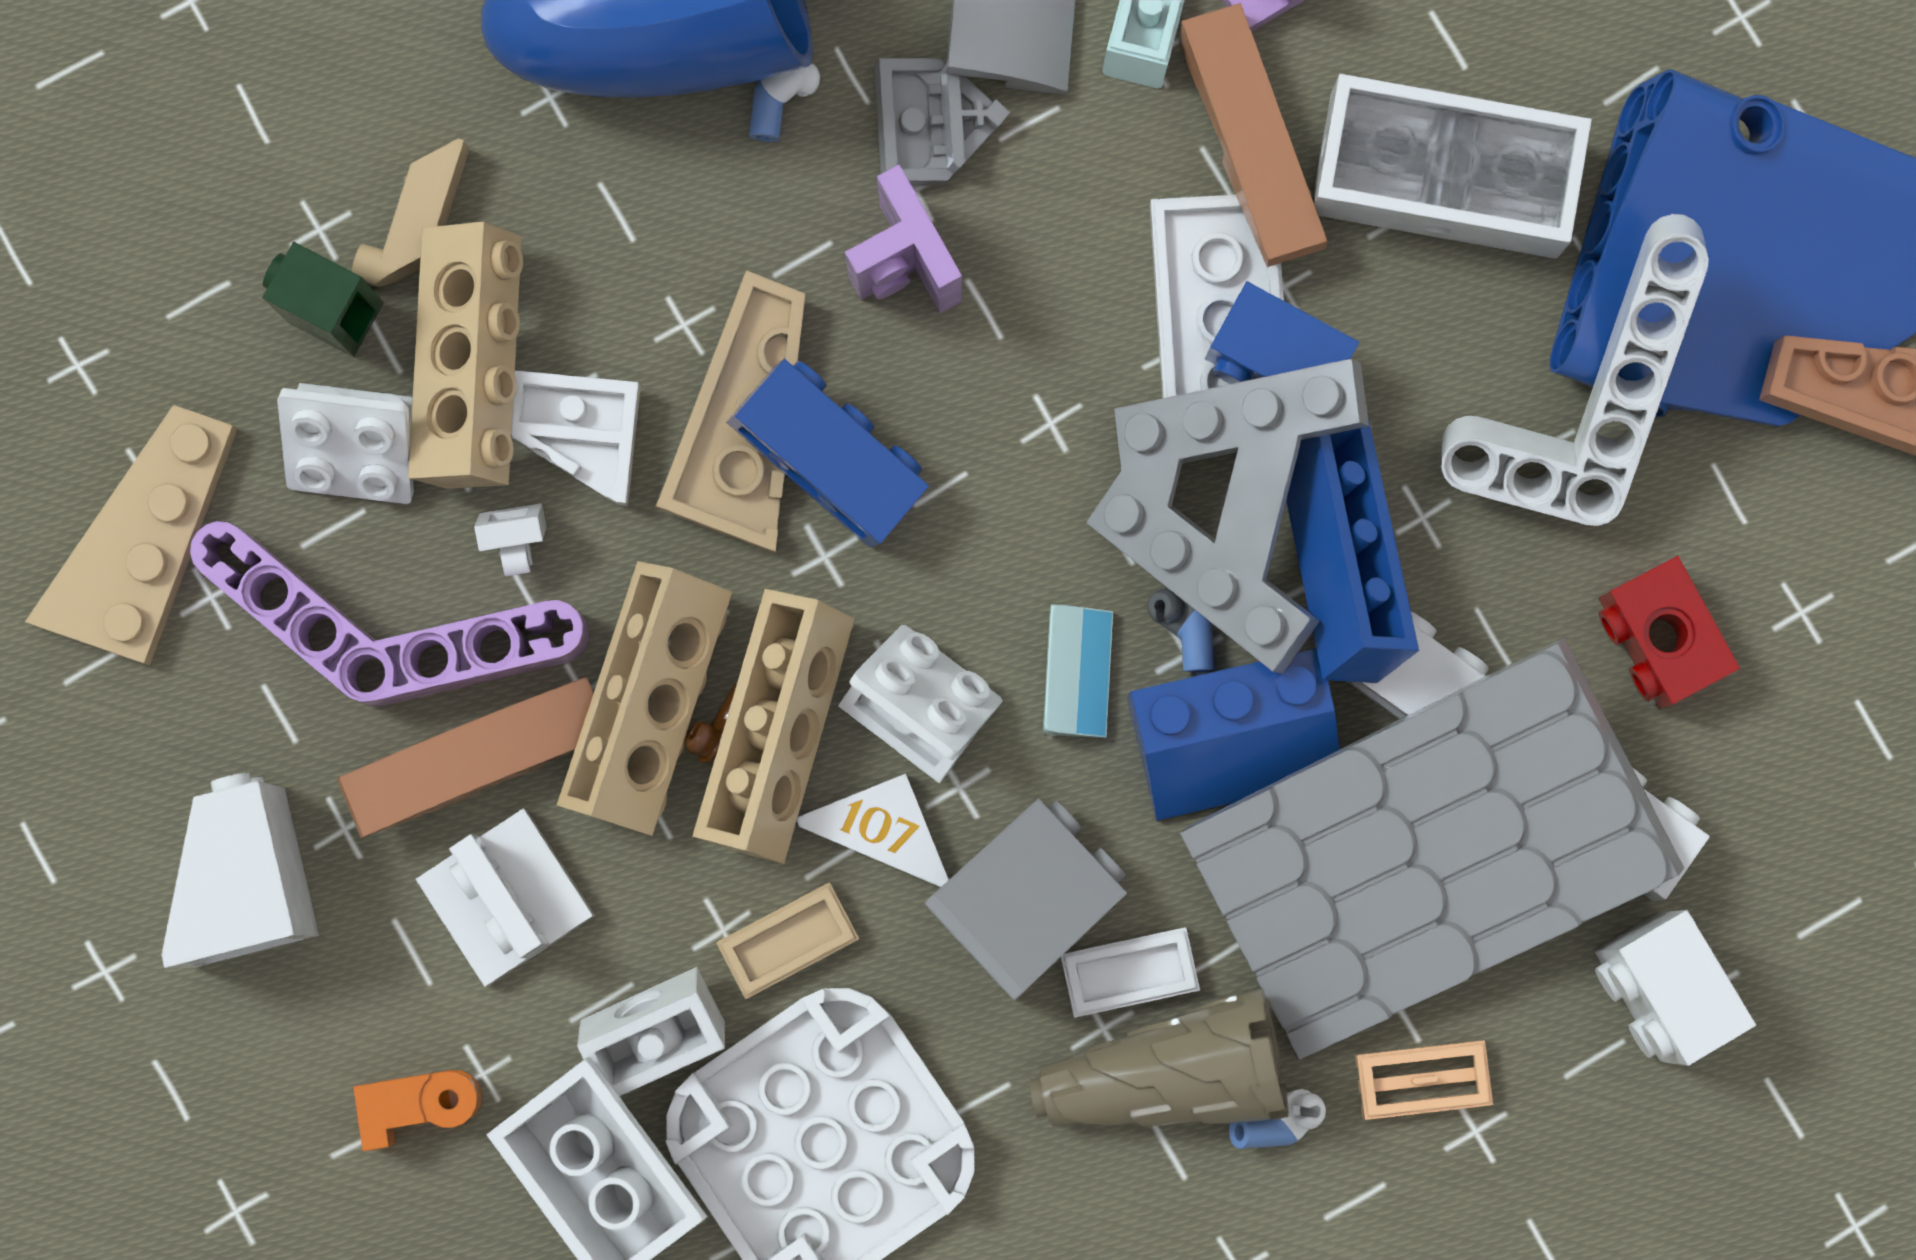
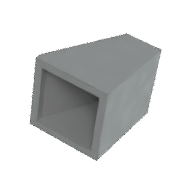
M1038 798L924 902L925 906L1014 1001L1127 894L1118 884L1126 874L1102 848L1097 849L1091 855L1074 837L1082 827L1057 800L1047 808Z

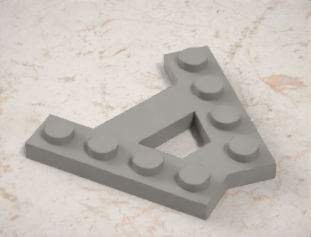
M1354 359L1114 409L1121 472L1086 523L1273 672L1284 673L1320 622V620L1268 581L1267 575L1301 440L1369 426L1361 362ZM1237 453L1215 539L1172 506L1181 467L1184 463Z

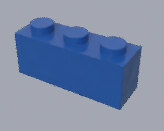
M784 358L772 368L726 423L866 546L870 548L881 544L929 487L918 476L922 471V467L903 449L893 445L888 450L870 434L875 428L874 425L858 409L848 403H845L840 408L822 391L827 385L813 369L801 361H797L793 366Z

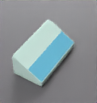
M1051 604L1043 735L1106 738L1113 611Z

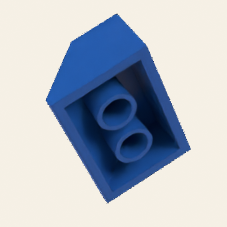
M1316 648L1298 652L1283 674L1271 671L1259 661L1130 691L1127 696L1156 821L1232 804L1340 750L1335 708L1328 680L1322 679Z

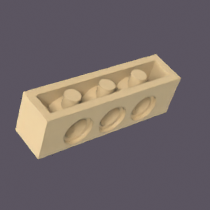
M484 221L422 228L408 479L446 489L509 485L510 462L513 456V442L511 439L513 399L517 389L515 358L516 339L520 329L518 301L520 273L523 268L522 236Z
M637 561L557 806L653 836L657 820L662 815L666 806L667 790L678 757L682 754L686 745L687 729L698 696L702 693L706 684V671L717 638L726 624V611L732 591L674 568ZM672 632L671 642L668 646L669 636ZM652 693L651 703L648 707V700ZM631 754H632L631 763H630L629 767L627 768L629 757H630Z
M764 589L692 837L731 851L781 864L785 863L855 618L817 599Z

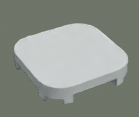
M825 988L801 998L702 1068L692 1073L675 1091L666 1115L667 1140L665 1142L674 1163H678L742 1260H882L946 1214L948 1215L965 1198L975 1172L974 1143L962 1117L893 1016L874 997L852 988Z

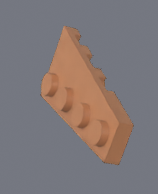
M1786 335L1774 342L1760 401L1916 456V349L1894 347L1891 350L1864 347L1863 343Z

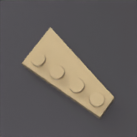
M746 270L655 506L656 509L770 553L776 552L778 517L785 474L726 422L776 364L784 358L793 366L798 361L805 293Z
M173 405L25 622L150 666L191 557V542L197 531L202 528L238 429L231 424Z

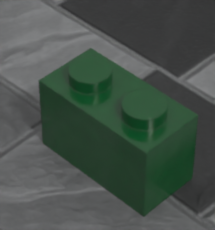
M294 241L286 255L279 253L273 259L263 279V287L266 288V291L262 298L289 324L352 357H355L384 304L361 276Z

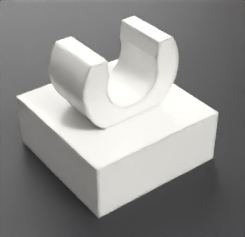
M542 503L479 513L474 526L479 551L500 548L505 576L531 572L530 565H533L530 543L543 541L547 528Z

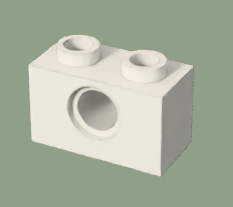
M695 967L580 1020L577 1047L583 1059L590 1056L618 1096H621L724 1049L725 1021L698 967Z

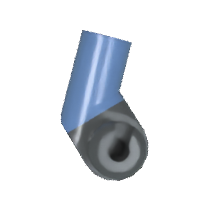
M1169 588L1155 591L1148 600V613L1152 620L1181 639L1183 672L1214 671L1212 623Z

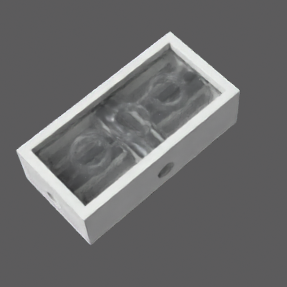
M1339 74L1330 96L1312 200L1318 216L1557 259L1571 243L1592 119Z

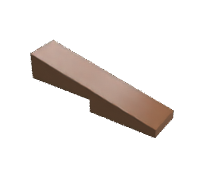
M1241 3L1183 20L1181 23L1180 50L1223 148L1222 164L1266 267L1326 249L1327 238Z

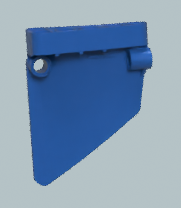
M1673 69L1666 70L1633 89L1619 116L1551 350L1550 369L1553 373L1590 387L1594 386L1645 235L1654 222L1661 217L1671 214L1685 215L1695 220L1700 226L1709 261L1704 281L1655 417H1665L1668 414V410H1687L1774 427L1789 424L1800 415L1759 400L1773 345L1776 340L1786 335L1863 343L1864 347L1891 350L1916 333V158L1773 101L1767 96L1754 95L1742 98ZM1739 119L1748 128L1749 141L1744 138L1740 131ZM1676 241L1662 248L1659 257L1667 262H1681L1691 255L1694 248L1685 242ZM1654 302L1642 308L1638 316L1647 322H1658L1668 317L1672 308L1664 303ZM1633 362L1622 367L1618 375L1627 381H1637L1647 376L1651 368L1643 363Z

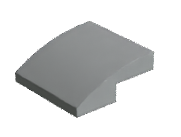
M952 0L945 74L1005 81L1004 88L1066 95L1068 91L1075 0Z

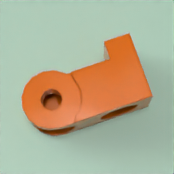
M446 1070L353 1086L362 1151L396 1145L394 1131L396 1127L431 1122L441 1128H454L465 1124L478 1114L482 1105V1090L479 1082L471 1074L462 1070Z

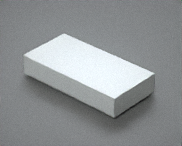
M1186 927L1069 952L1061 956L1074 1018L1200 991Z

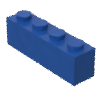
M1369 422L1368 427L1301 440L1286 499L1308 611L1320 620L1313 630L1323 680L1378 683L1419 652Z

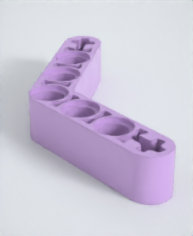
M216 521L209 523L197 531L191 542L190 554L193 564L205 577L349 698L371 707L394 704L568 663L579 658L586 650L590 640V630L585 618L570 604L560 600H550L376 641L255 538L228 522ZM224 542L231 546L230 549L233 554L252 568L243 575L237 569L221 562L222 558L216 552L220 544ZM284 579L288 588L284 604L274 610H265L260 599L264 586L271 580ZM559 617L566 625L573 626V631L564 634V645L557 647L548 638L528 641L534 650V654L528 656V642L519 627L521 624L525 623V629L533 635L552 630V619ZM332 619L337 630L336 639L326 650L314 651L309 644V631L318 621ZM495 630L506 631L511 639V648L508 655L497 663L485 662L480 653V645L483 638ZM432 645H443L448 653V663L445 670L438 676L425 678L418 666L421 653ZM371 659H379L385 668V678L382 685L372 692H362L356 680L359 668L364 662Z

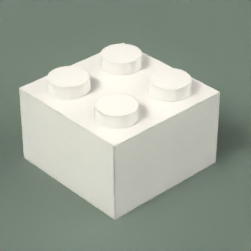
M1688 910L1658 912L1594 950L1601 962V965L1595 968L1596 975L1613 1001L1616 1002L1622 998L1635 1019L1634 1022L1628 1025L1629 1030L1639 1048L1648 1058L1656 1055L1660 1062L1689 1066L1756 1026Z

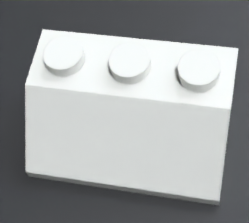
M590 1056L487 1134L493 1145L578 1260H651L707 1218V1215Z

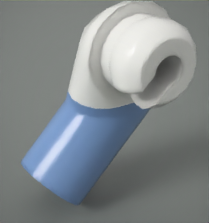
M813 63L809 67L757 82L754 88L749 137L751 139L762 142H778L780 140L784 104L796 94L804 97L813 94L818 88L820 73Z
M1298 1089L1287 1092L1289 1117L1271 1121L1230 1123L1229 1135L1231 1142L1238 1149L1292 1145L1302 1138L1309 1129L1317 1128L1323 1122L1326 1114L1325 1104L1317 1094H1312L1308 1090Z

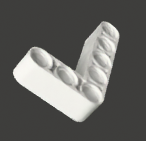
M1671 214L1659 218L1647 231L1575 441L1570 442L1478 416L1457 418L1447 426L1442 437L1441 469L1444 478L1451 486L1464 492L1584 525L1599 526L1609 523L1618 516L1625 503L1707 272L1709 258L1702 229L1695 220L1685 215ZM1676 241L1685 242L1694 248L1691 255L1681 262H1667L1659 257L1662 248ZM1654 302L1664 303L1672 308L1669 316L1658 322H1647L1638 316L1642 308ZM1633 362L1643 363L1651 368L1647 376L1637 381H1627L1621 378L1618 372L1626 364ZM1612 421L1623 422L1630 427L1625 435L1615 439L1603 437L1598 433L1600 427ZM1475 445L1482 448L1486 455L1480 460L1467 462L1459 459L1454 453L1463 446ZM1529 462L1540 463L1548 469L1541 477L1534 479L1525 478L1516 472L1520 466ZM1591 479H1599L1610 485L1606 491L1598 495H1586L1578 489L1582 483Z

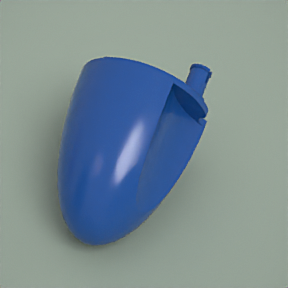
M484 0L481 9V30L487 49L496 61L523 80L544 88L572 94L611 98H645L716 90L764 80L809 67L813 57L812 34L805 0Z

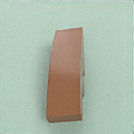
M588 678L579 679L521 701L339 777L337 782L360 838L363 839L480 794L486 788L542 768L552 760L573 753L594 694Z

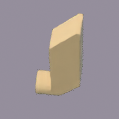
M456 139L410 164L384 249L361 244L356 252L352 272L361 276L368 285L383 287L420 269L422 228L445 226L447 224L470 150L464 140Z

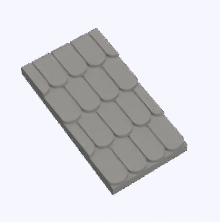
M1565 637L1196 821L1180 832L1192 858H1195L1196 865L1221 913L1225 915L1226 922L1249 966L1257 975L1256 979L1261 988L1264 989V994L1267 996L1268 1002L1282 1028H1285L1286 1036L1299 1060L1387 1020L1401 1010L1468 980L1472 975L1580 926L1582 922L1660 887L1662 883L1679 876L1684 869L1678 854Z

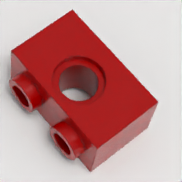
M1678 555L1598 598L1604 608L1598 612L1606 634L1615 645L1623 643L1634 663V666L1629 668V673L1636 689L1647 702L1654 699L1658 709L1673 705L1740 669ZM1654 620L1666 621L1673 627L1676 633V645L1670 653L1658 650L1650 640L1649 629Z

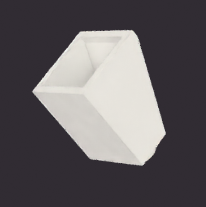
M241 773L213 780L210 782L213 792L193 797L162 950L164 968H196L319 936L284 787L265 783L263 777L250 778V773Z

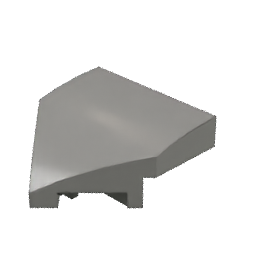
M879 58L874 64L880 171L882 174L900 164L911 186L944 185L1005 120L1010 112L997 99L992 102L966 76L945 74L946 63L940 58Z

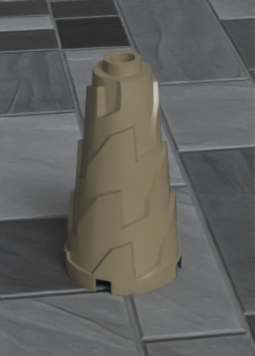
M1263 988L1244 991L1242 994L1203 1005L1184 1015L1127 1032L1126 1037L1095 1045L1082 1054L1040 1067V1078L1030 1079V1093L1036 1117L1048 1116L1051 1126L1086 1123L1113 1126L1138 1123L1145 1127L1195 1122L1208 1124L1271 1121L1289 1117L1286 1084L1280 1085L1278 1080L1281 1079L1280 1069H1283L1277 1036L1268 999L1264 994Z

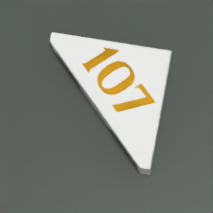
M906 774L797 818L798 825L802 829L934 885L942 887L948 881Z

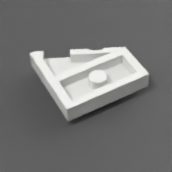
M515 371L517 389L513 399L511 438L617 505L628 506L641 389L639 382Z

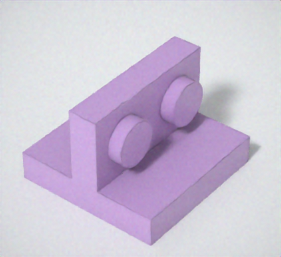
M900 164L878 175L879 205L891 227L845 251L849 280L860 300L873 293L878 300L893 295L910 283L907 275L916 271L939 313L961 303L962 275Z

